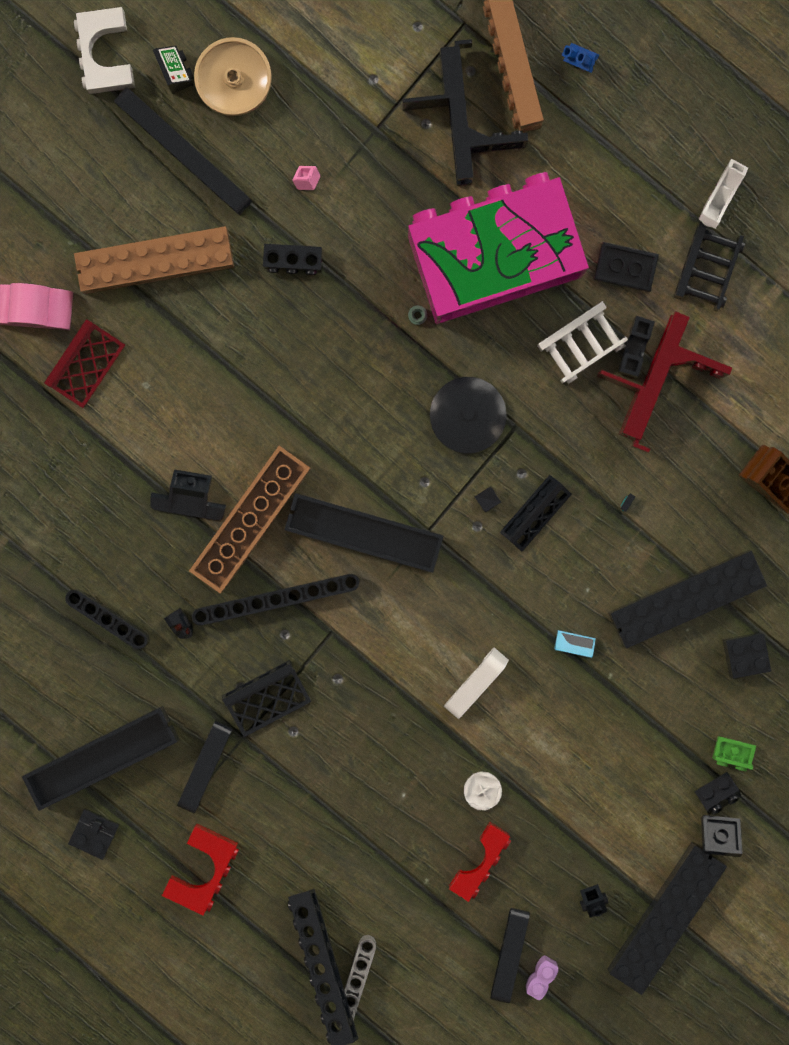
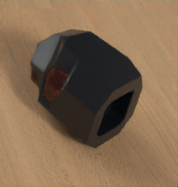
M182 608L164 618L173 633L180 639H188L193 636L192 623Z

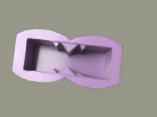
M545 955L539 959L535 972L529 976L526 982V992L528 995L537 1000H541L545 996L548 984L555 979L558 973L556 961Z

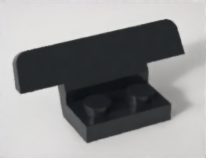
M175 469L169 495L151 493L150 506L153 510L218 521L223 519L226 508L225 504L208 502V494L212 482L211 475Z

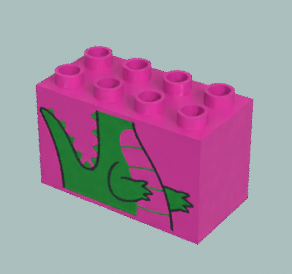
M547 172L539 173L525 179L526 185L522 186L523 189L512 192L510 184H506L489 190L487 192L488 197L484 202L475 204L473 197L469 196L450 203L451 209L449 213L437 216L435 208L413 215V224L408 226V239L436 324L582 278L589 267L560 177L550 180Z

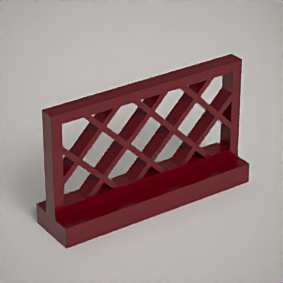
M86 319L44 384L84 408L125 344ZM94 329L101 333L103 341L91 343L90 334ZM104 335H105L106 337H108L109 339H111V340H106V341H105ZM88 339L89 344L84 345V343ZM114 341L120 345L116 353H107L105 343ZM103 343L106 355L94 357L92 345ZM90 346L92 357L81 359L80 349ZM78 354L79 360L73 361L76 355ZM114 355L109 362L108 356ZM106 357L108 364L106 368L97 370L95 359ZM93 359L95 371L83 372L81 361ZM79 362L81 373L70 375V364ZM67 370L68 376L62 377ZM103 371L100 377H98V372ZM96 373V383L86 386L84 375ZM82 375L84 386L73 388L71 377ZM69 378L71 389L62 390L56 385L60 379ZM92 387V389L88 393L87 388ZM85 389L86 398L82 403L75 399L74 390Z

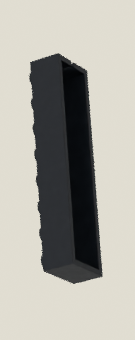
M295 493L290 509L295 511V513H289L285 531L428 572H434L443 535Z
M747 550L608 612L614 627L622 629V631H617L623 647L627 649L762 589L767 584L753 552Z
M161 706L23 775L22 779L38 811L177 743L180 739L173 725H168L170 719L164 707Z
M691 842L607 968L609 974L643 995L727 866L713 855L703 854V849Z

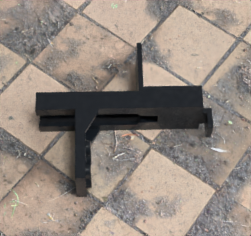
M472 39L455 41L453 47L440 48L443 95L403 99L402 106L403 111L449 107L457 186L472 184L471 154L526 148L528 143V133H523L520 130L513 131L510 135L493 133L491 137H488L468 127L460 49L472 48Z

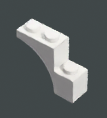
M733 159L730 160L700 215L699 220L704 225L716 229L728 204L748 170L746 166Z

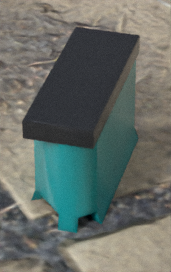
M631 493L626 496L620 509L626 512L636 496Z

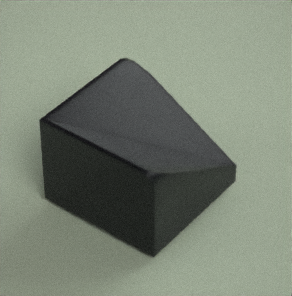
M491 486L475 496V499L485 513L501 503Z

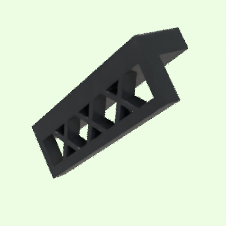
M549 475L499 533L522 552L572 494L559 481ZM562 490L564 494L559 499H556V495ZM547 506H550V510L546 514H543L544 509ZM537 521V525L531 528V524ZM522 535H525V539L519 545L517 540Z

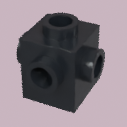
M598 884L580 890L583 899L580 901L583 912H588L589 918L598 917L608 912L606 904L609 903L605 892L601 893Z

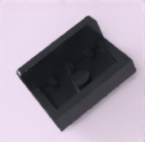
M728 772L694 791L708 815L718 814L723 810V807L736 803L741 797L740 790Z

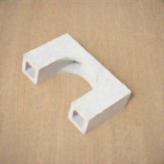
M118 7L76 13L77 20H74L75 31H79L80 39H77V47L82 53L79 63L81 70L84 69L85 77H82L83 88L87 89L89 94L122 90L126 87L135 88L133 70L130 64L103 67L94 62L92 57L93 45L99 37L109 33L127 31L123 8Z

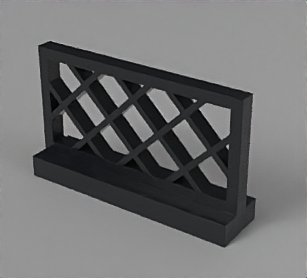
M290 660L222 695V701L230 711L243 737L312 702ZM293 675L295 678L294 687L283 684L285 677ZM268 686H279L277 696L266 693ZM282 688L292 690L289 700L279 697ZM294 692L303 693L305 700L301 702L292 701ZM251 695H262L260 705L249 702ZM265 696L275 699L273 709L262 706ZM278 700L288 703L286 710H275ZM236 703L245 704L243 714L235 712L232 705ZM248 705L258 708L256 718L245 715ZM261 709L271 712L269 719L262 720L258 718ZM244 718L254 721L253 727L246 731L242 725Z

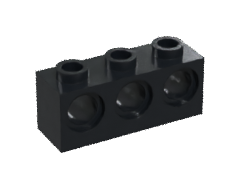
M264 244L263 268L267 269L269 273H279V270H286L287 274H298V271H305L306 275H317V272H321L323 249L322 247ZM272 254L279 256L277 263L272 264L268 261ZM292 255L298 257V262L294 265L287 262L288 258ZM311 256L317 258V263L313 266L307 264V259Z

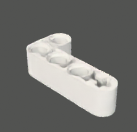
M493 648L478 668L446 702L444 707L459 719L504 670L509 659L496 648Z

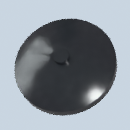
M476 377L457 378L446 383L435 395L430 408L431 427L438 440L447 448L465 454L481 452L493 445L501 436L506 424V406L498 390L487 381Z

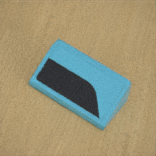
M558 630L554 649L592 658L596 638Z

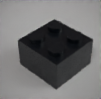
M758 632L722 639L729 677L735 679L771 672L764 633Z

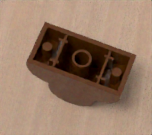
M762 444L738 476L782 511L789 514V459L774 447L769 448Z

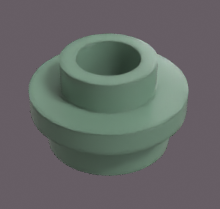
M413 306L409 310L408 318L415 325L423 324L427 319V311L422 306ZM420 312L422 316L416 319L414 314Z

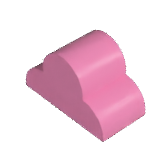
M24 283L0 285V325L70 330L73 292Z

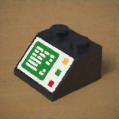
M177 46L153 49L172 94L193 86L191 79H194L190 67L187 69L184 62L187 59L183 50L179 51Z

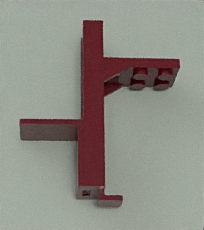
M676 311L668 319L642 386L603 370L597 374L599 378L635 392L618 435L633 440L631 447L645 453H649L650 449L638 443L643 436L670 366L690 364L692 369L699 372L703 370L710 372L709 375L716 379L724 378L730 375L732 371L730 366L679 346L690 317Z

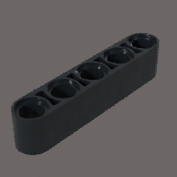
M75 589L66 594L65 601L70 607L133 648L141 649L149 644L150 637L145 631L82 590ZM73 593H77L80 596V601L77 604L71 600ZM90 603L96 607L94 614L89 613L87 610V606ZM105 614L111 615L112 622L110 624L104 622L103 617ZM121 624L128 627L126 635L121 634L119 631ZM137 635L144 637L143 645L136 643L135 638Z
M215 720L177 804L178 807L195 814L233 728Z
M510 908L491 990V1000L510 1003L529 922L530 912Z

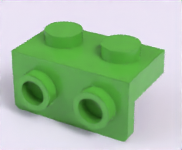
M718 736L712 758L721 766L728 767V764L736 765L735 769L747 771V768L753 770L752 761L756 745Z

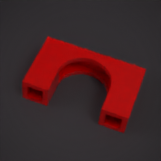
M196 824L187 844L207 853L212 858L215 865L214 877L205 884L194 885L172 875L162 896L204 915L205 911L210 912L214 901L211 899L214 893L218 895L223 885L219 882L222 876H227L231 868L228 866L230 859L235 860L239 849L236 848L237 842Z

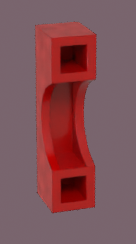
M489 822L480 836V841L485 848V856L482 863L473 870H458L449 884V890L468 902L471 898L474 899L480 890L478 888L480 883H485L490 875L489 869L492 865L495 867L500 860L498 855L502 849L506 850L511 842L509 840V833Z

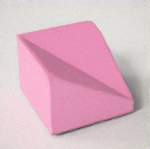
M299 166L293 182L298 190H314L320 179V174L316 166Z

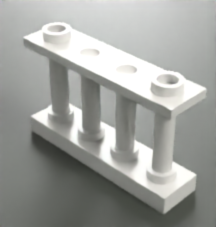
M603 301L537 345L541 352L543 350L550 352L565 375L560 380L562 384L564 382L571 383L578 378L576 374L612 350L618 352L626 346L624 342L628 340L627 337L619 340L603 316V311L607 308ZM592 318L599 322L613 343V346L605 351L588 328L589 324L587 321ZM576 328L582 331L597 354L590 361L586 360L571 337V332ZM560 339L567 343L581 364V367L571 372L555 348V342Z

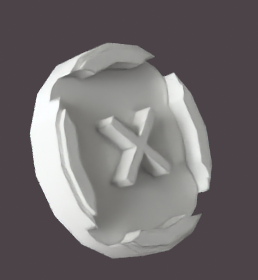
M477 772L467 779L464 785V795L471 807L477 810H488L498 804L502 795V788L499 780L489 772Z

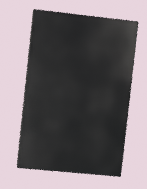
M602 242L594 280L651 292L659 254Z

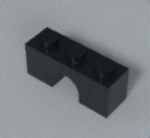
M639 316L633 319L618 374L635 379L639 377L644 360L643 355L646 345L650 340L655 321Z

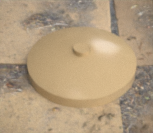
M231 37L212 43L201 53L195 66L194 81L200 98L210 109L227 116H240L255 110L263 103L271 87L272 74L269 62L259 47L248 40Z

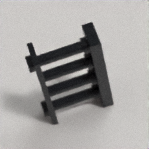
M699 222L673 297L681 300L684 295H691L715 303L713 310L718 311L725 306L727 300L725 293L738 254L742 253L745 242H743L744 236L740 235L736 241L709 233V230H706L707 226ZM708 240L732 248L733 252L730 260L702 251L703 249L700 248L702 241ZM702 258L726 266L727 270L724 278L696 269L697 267L694 266L696 259ZM695 276L721 285L718 296L690 287L691 285L688 284L690 277L693 278Z

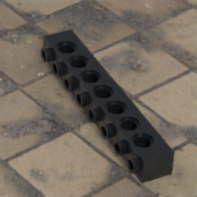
M315 888L289 896L288 908L294 916L293 925L299 933L300 948L304 950V963L310 971V983L315 988V1001L320 1006L322 1012L321 1021L327 1029V1041L331 1045L354 1043L359 1038ZM303 907L308 910L307 917L302 914ZM308 926L313 928V936L307 932ZM313 945L318 946L319 954L313 952ZM319 964H322V965L324 966V968H325V972H324V973H321V972L319 971V969H318V965H319ZM324 983L330 985V992L324 989ZM329 1002H333L336 1005L335 1011L330 1009ZM335 1021L341 1023V1030L335 1027Z

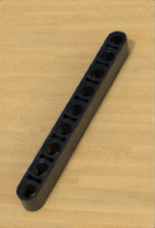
M126 87L114 100L117 106L239 216L253 202L129 88Z
M345 574L196 609L192 614V620L197 625H206L351 592L359 587L360 580L355 574ZM348 577L356 579L355 587L350 588L346 585ZM334 581L337 583L338 588L335 592H330L327 589L328 582ZM310 586L318 587L319 593L317 596L309 594L308 589ZM292 590L299 591L300 598L298 600L290 598ZM273 594L281 596L280 604L275 605L272 603L271 597ZM255 598H259L263 602L260 609L253 607L252 602ZM236 603L243 604L244 610L242 613H237L234 610ZM217 607H222L225 610L223 617H218L215 614ZM199 611H203L206 614L204 622L197 619Z

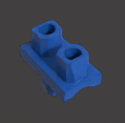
M571 43L570 46H565L562 56L565 57L563 61L592 73L593 65L598 59L599 54Z

